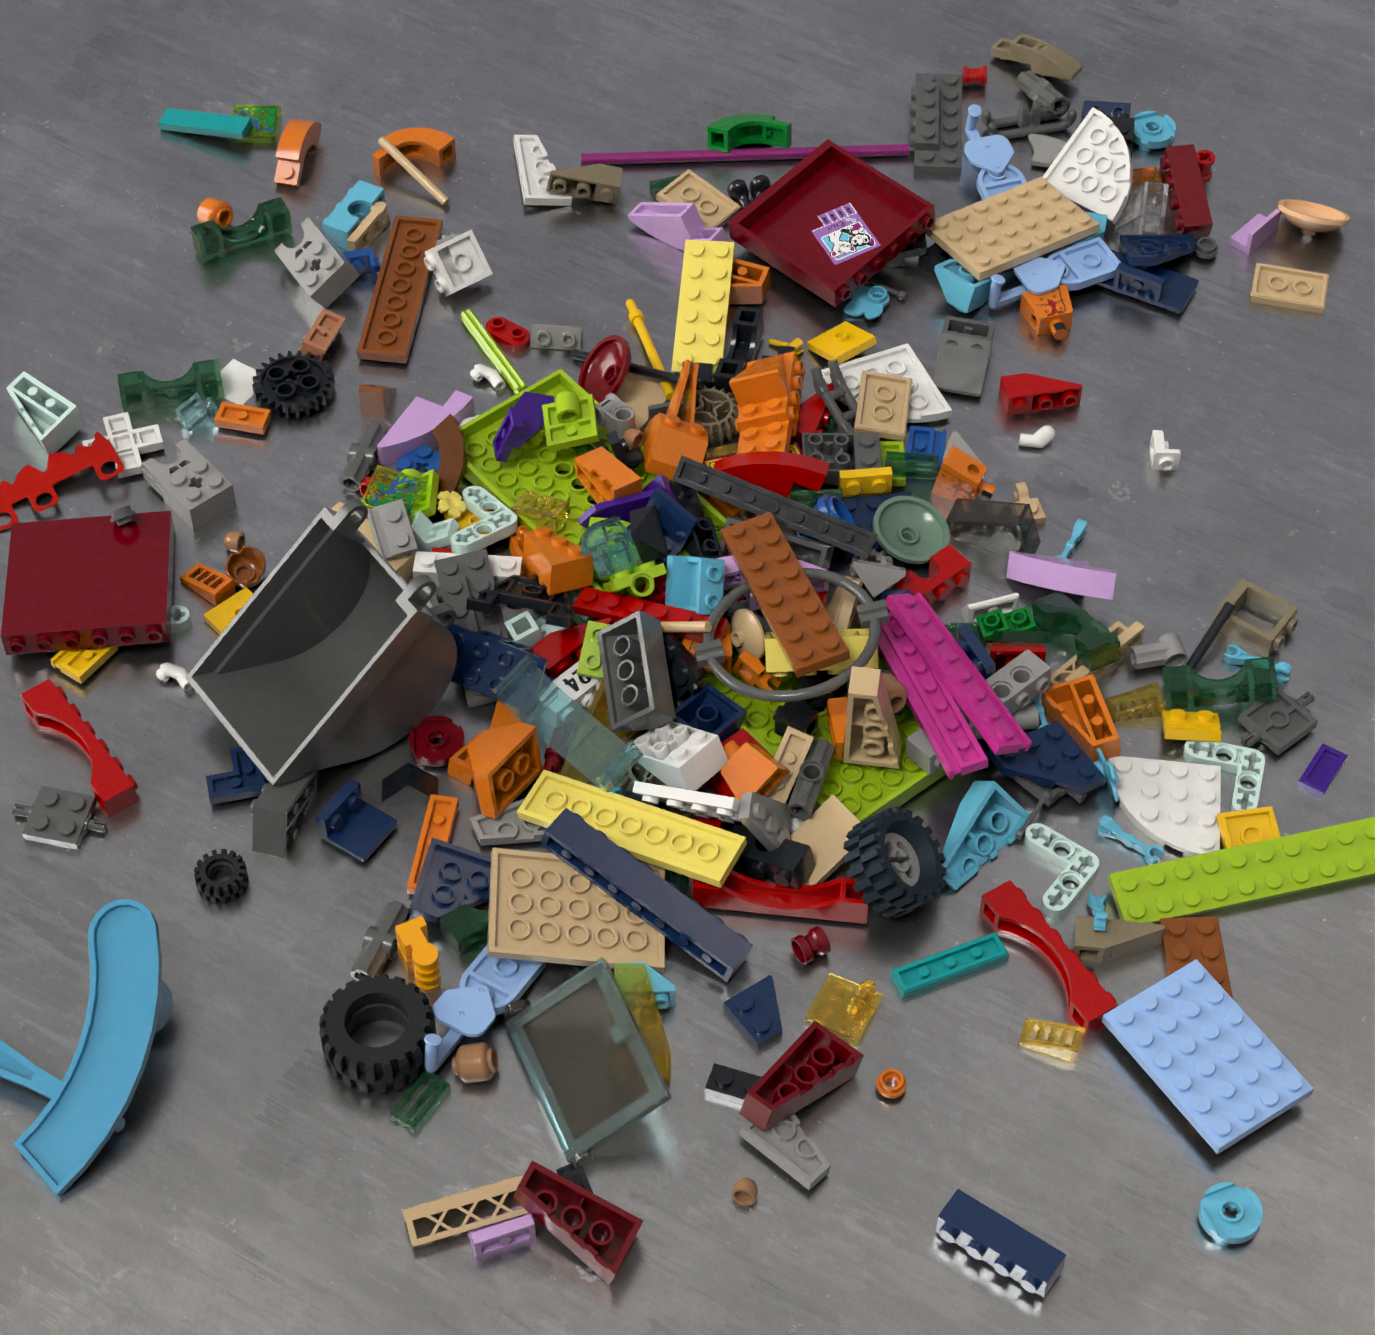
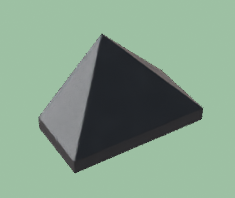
M656 504L630 511L631 537L642 563L666 558L669 553Z

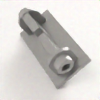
M532 324L531 348L581 350L583 330L577 326Z

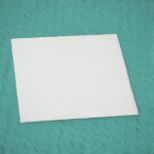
M232 359L204 388L235 404L244 405L254 395L252 384L256 371Z

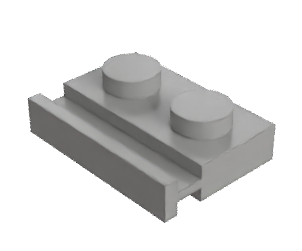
M403 499L377 506V508L368 509L367 518L377 550L385 559L396 558L418 551Z

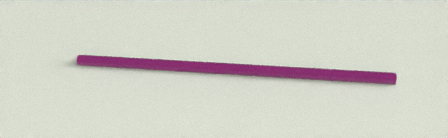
M909 144L840 146L856 157L909 156ZM817 147L733 149L729 153L716 150L581 154V165L804 159Z

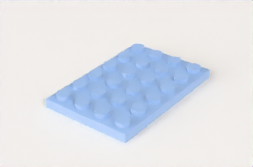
M1197 959L1103 1015L1102 1022L1217 1154L1297 1105L1313 1093L1314 1088Z

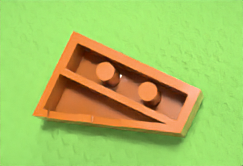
M734 258L729 304H763L770 288V267Z
M598 447L575 458V476L597 504L642 492V478L604 447Z
M537 527L533 531L524 532L523 563L533 575H538L541 585L547 586L549 596L593 584L595 555L584 550V547L570 542L566 537L556 534L548 527Z
M1094 674L1050 686L1046 692L1041 694L1044 711L1054 722L1058 721L1092 762L1097 761L1096 748L1102 750L1106 760L1121 756L1120 738Z

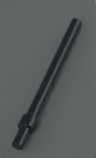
M574 349L571 357L572 359L585 362L589 352ZM631 363L629 371L632 374L671 383L674 387H676L680 372L670 373ZM697 379L696 390H702L704 381Z

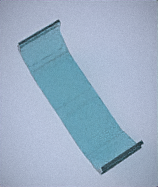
M528 654L493 690L498 700L521 722L536 726L538 738L557 752L590 782L605 792H609L643 756V753L631 739L627 744L559 689L538 668Z

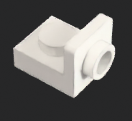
M1153 430L1149 445L1152 470H1178L1181 450L1169 449V442L1164 441L1163 430Z

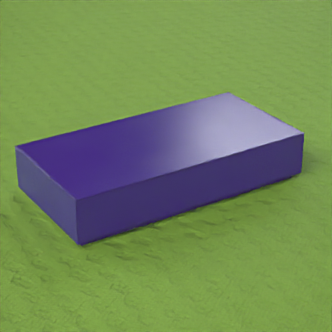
M1322 743L1299 779L1297 787L1323 799L1346 763L1348 755Z

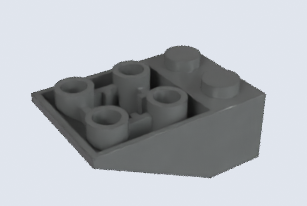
M946 315L932 379L938 390L981 397L993 347L995 323Z
M802 433L803 455L830 463L824 482L838 486L839 471L881 468L879 433Z

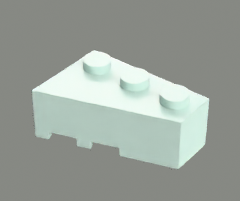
M25 371L6 388L16 408L48 456L51 453H56L85 425L82 415L75 404Z

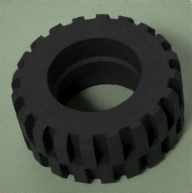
M379 974V977L371 978V975L362 976V980L358 982L352 980L345 984L346 988L344 990L339 988L332 994L333 1001L328 1000L323 1008L324 1013L320 1016L319 1033L325 1062L337 1079L341 1080L343 1078L344 1085L350 1088L359 1086V1091L370 1093V1089L377 1090V1093H386V1089L394 1087V1090L404 1088L403 1083L407 1081L413 1083L419 1078V1071L421 1073L426 1071V1043L424 1037L427 1034H436L433 1008L430 1006L429 999L425 993L419 991L418 986L411 982L407 985L405 979L398 976L391 979L388 974ZM375 1020L394 1021L405 1028L404 1033L396 1041L382 1047H366L351 1039L356 1030L362 1025Z

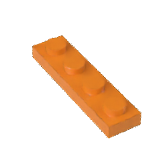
M430 795L407 883V894H414L431 839L435 838L447 843L450 842L459 807L458 798Z

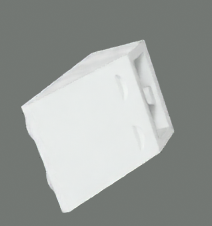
M670 721L658 728L650 729L643 736L635 739L634 743L625 750L627 755L668 787L696 791L720 771L728 761L718 735L674 721Z

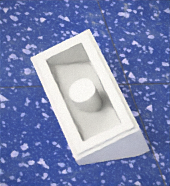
M1014 593L969 604L961 609V614L965 622L970 625L977 623L976 617L998 609H1002L1003 614L1017 610L1019 594Z

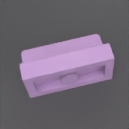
M1276 209L1267 217L1258 213L1230 237L1229 245L1249 256L1277 232L1281 211Z
M520 1205V1206L511 1208V1210H517V1209H520V1208H523V1207ZM505 1210L497 1213V1215L507 1213V1211ZM531 1214L520 1215L466 1231L476 1259L536 1239L535 1224Z

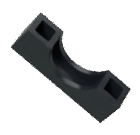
M738 306L732 324V337L726 359L720 358L714 373V384L717 390L725 388L726 393H732L729 380L745 370L747 362L754 361L764 333L763 309Z

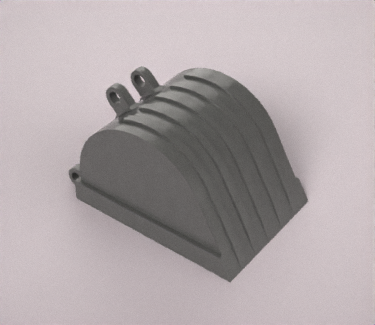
M359 499L349 500L338 512L327 507L320 511L186 676V680L272 786L300 779L304 773L369 757L395 744L410 733L413 727L416 728L421 723V720L430 714L444 695L454 674L457 661V647L455 639L448 628L455 622L456 612L446 603L429 608L426 604L433 597L437 588L434 581L424 574L405 581L363 533L358 530L368 515V508Z

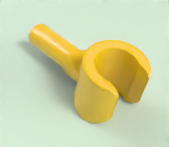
M795 338L790 343L769 339V344L773 346L795 347L796 356L804 351V349L799 347L803 344L800 338Z

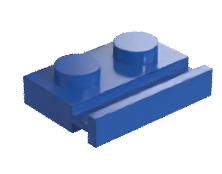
M910 425L905 469L929 473L930 470H934L939 473L943 463L947 429H943V432L935 431V428Z

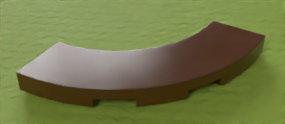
M449 414L432 430L440 449V464L437 472L439 474L438 494L443 491L457 492L461 479L465 477L467 468L466 439L455 417ZM438 498L436 504V513L434 514V516L437 519H439L444 514L440 513V510L437 509L439 502Z

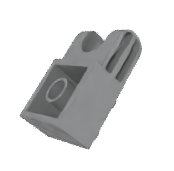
M308 216L301 223L304 230V238L300 245L295 248H287L281 243L274 251L307 294L327 309L360 276V273L321 226Z
M183 439L175 444L178 459L176 462L161 464L150 458L141 464L145 480L163 497L164 502L195 531L237 505L233 484L187 440Z

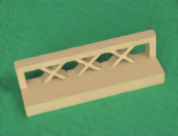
M1117 621L1052 673L1050 686L1060 684L1057 682L1060 678H1065L1064 682L1090 674H1094L1097 681L1129 655L1130 646L1142 644L1145 626L1136 621L1130 627H1126ZM1119 632L1120 635H1118L1114 640H1112V636L1115 633ZM1101 649L1094 655V650ZM1078 663H1084L1078 669H1076L1075 666Z
M524 1175L514 1176L401 1209L412 1247L529 1213L524 1208L511 1210L503 1205L508 1193L516 1191ZM498 1195H502L499 1202L491 1198ZM486 1199L497 1205L491 1217L481 1219L472 1213L478 1201ZM473 1203V1204L471 1205L469 1211H467L466 1209L460 1207V1206H464V1205ZM456 1208L464 1212L466 1216L460 1226L451 1228L444 1224L442 1220L448 1210ZM500 1208L507 1211V1213L497 1215ZM442 1212L438 1220L430 1216ZM470 1216L478 1220L476 1222L466 1224ZM426 1217L436 1223L430 1235L417 1238L412 1220ZM440 1225H441L442 1227L448 1229V1230H445V1231H441V1232L436 1233V1231H437V1229H438V1227H439Z

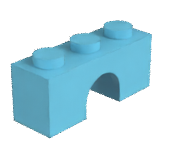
M359 180L353 188L349 189L344 199L337 203L333 212L322 223V229L334 244L349 250L347 239L360 225V218H366L371 212L370 208L375 203L380 201L385 203L384 188Z

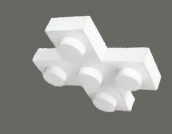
M128 412L103 417L107 436L103 437L112 444L124 465V470L118 474V478L143 473L140 454L164 449L158 424L132 429ZM95 438L82 441L83 446L90 447Z

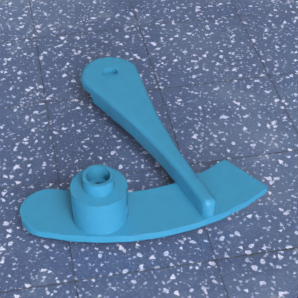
M131 899L115 900L103 906L94 915L89 926L90 992L86 1018L76 1052L63 1080L61 1081L47 1073L0 1039V1078L51 1099L34 1123L14 1142V1145L56 1195L60 1197L89 1167L113 1132L119 1133L124 1128L125 1119L123 1115L133 1098L145 1070L155 1033L164 1027L170 1019L173 1009L172 993L167 984L162 980L159 926L154 914L142 903Z

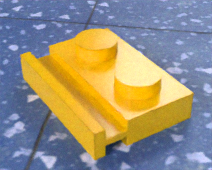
M891 467L839 471L838 498L890 494L893 476Z
M118 646L59 651L50 661L53 668H59L62 673L82 684L118 650Z
M1182 709L1162 710L1161 722L1165 739L1221 742L1222 730H1220L1218 713L1208 710L1198 712H1186Z

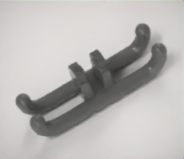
M1066 97L1068 99V109L1063 114L1056 116L1050 111L1041 112L1040 100H1034L1030 114H1028L1026 102H1020L1017 116L992 119L991 112L985 110L982 113V121L987 126L989 136L1002 135L1009 140L1027 137L1029 134H1046L1066 130L1075 122L1077 112L1074 109L1069 110L1071 100ZM1069 110L1067 117L1063 121L1040 125L1041 121L1060 118ZM1019 126L1018 129L997 131V128Z

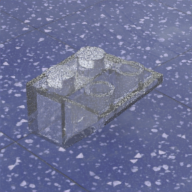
M1143 182L1131 189L1127 204L1115 224L1114 233L1126 235L1163 234L1169 184Z

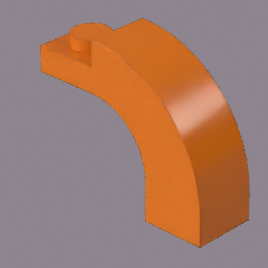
M296 118L291 119L287 123L276 152L278 162L274 179L275 183L299 187L305 155L310 146L318 148L322 124Z
M413 127L401 129L385 136L408 160L421 159L442 168L456 156L455 138L439 130ZM383 148L377 150L372 155L374 174L380 177L399 164Z

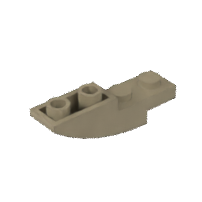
M1020 34L1014 40L1001 38L990 48L992 57H997L1001 60L1017 61L1021 64H1031V72L1044 77L1051 76L1060 78L1063 81H1072L1083 70V66L1063 50L1044 40L1025 34Z

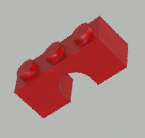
M949 544L930 557L929 575L932 578H921L910 570L904 578L890 586V589H910L914 595L920 592L931 606L937 601L947 598L958 587L961 588L970 580L971 562Z

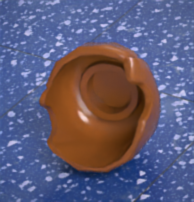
M243 546L239 552L230 554L225 565L226 575L234 580L236 587L252 588L258 585L266 573L264 554L258 548Z

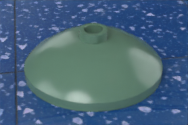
M912 496L892 497L878 507L873 517L872 528L873 533L878 534L877 542L889 555L900 561L911 564L929 563L931 556L948 546L950 531L946 519L937 508L920 498Z

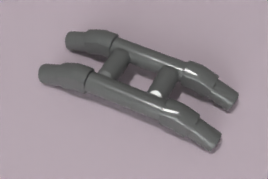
M838 360L828 361L831 382L835 387V390L829 392V388L823 378L821 367L810 369L814 380V389L838 425L840 433H853L854 429L848 422L856 417L857 401L846 385ZM843 398L850 411L842 414L835 400Z

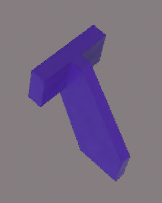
M525 391L514 407L509 408L493 440L496 461L506 462L513 447L521 449L545 427L542 405L554 403L553 396Z
M659 474L642 490L643 492L594 504L578 518V522L587 529L589 528L590 517L619 519L630 523V511L646 507L657 487L664 490L675 501L676 498L668 478Z

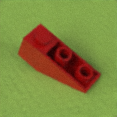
M1021 373L1001 376L999 396L1006 415H1014L1080 405L1083 387L1082 384Z
M832 382L827 385L829 392L835 390ZM817 393L800 405L796 436L791 437L790 443L798 442L801 450L802 433H824L823 427L828 426L831 414Z
M610 617L594 621L610 625L613 624V621ZM587 623L570 627V629L566 628L551 632L531 647L534 648L533 654L547 659L545 672L549 676L556 679L579 661Z

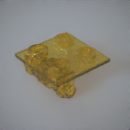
M829 972L804 1019L812 1023L817 1021L825 1028L859 1042L882 1000L883 994L876 992V984L870 979L856 984Z

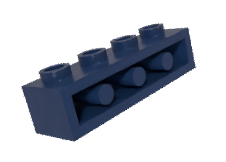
M960 1189L956 1190L938 1215L936 1232L945 1241L961 1246L971 1257L987 1262L1000 1275L1013 1278L1030 1293H1037L1044 1298L1064 1268L1065 1253Z

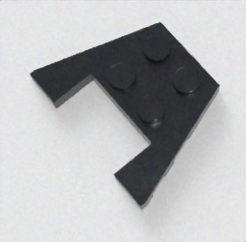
M512 575L496 583L494 590L484 589L479 592L478 598L475 599L474 596L467 598L466 609L490 614L497 603H500L514 610L526 608L532 609L536 614H546L547 625L569 629L571 627L572 617L570 605H568L567 591L549 596L547 586L541 585L539 579Z

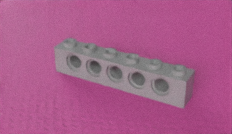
M1027 649L986 679V681L1008 711L1013 714L1019 708L1026 707L1030 700L1039 693L1042 694L1048 690L1051 684V667ZM956 702L976 739H982L981 734ZM921 728L906 738V756L929 775L938 769H943Z

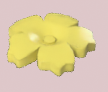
M443 491L438 494L439 502L437 509L440 510V513L447 512L448 516L458 519L460 513L462 514L467 510L466 503L461 501L462 497L459 493Z

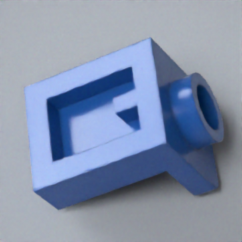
M373 248L343 252L360 274L371 272L372 281H377V272L380 271L379 257H374Z

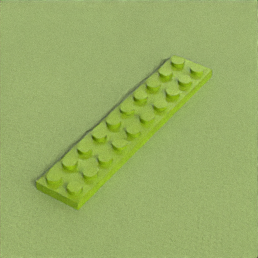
M1375 817L1109 873L1107 878L1120 919L1130 922H1152L1159 924L1160 918L1191 917L1375 877Z

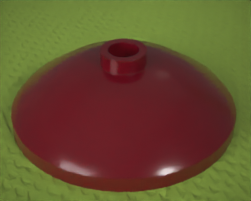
M611 335L602 339L591 350L582 366L578 385L588 394H592L598 403L605 400V396L609 393L617 395L628 378L632 357L630 346L626 339L618 335Z

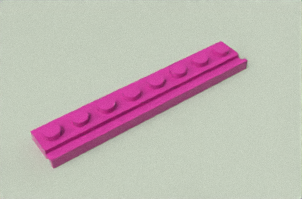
M917 592L915 596H912L910 593L888 595L885 600L887 608L994 754L1016 753L1020 749L1028 751L1032 741L922 594Z
M888 613L890 623L881 624L878 651L890 673L905 686L907 691L906 702L949 780L953 779L954 775L961 774L962 776L988 767V758L951 693L892 613Z

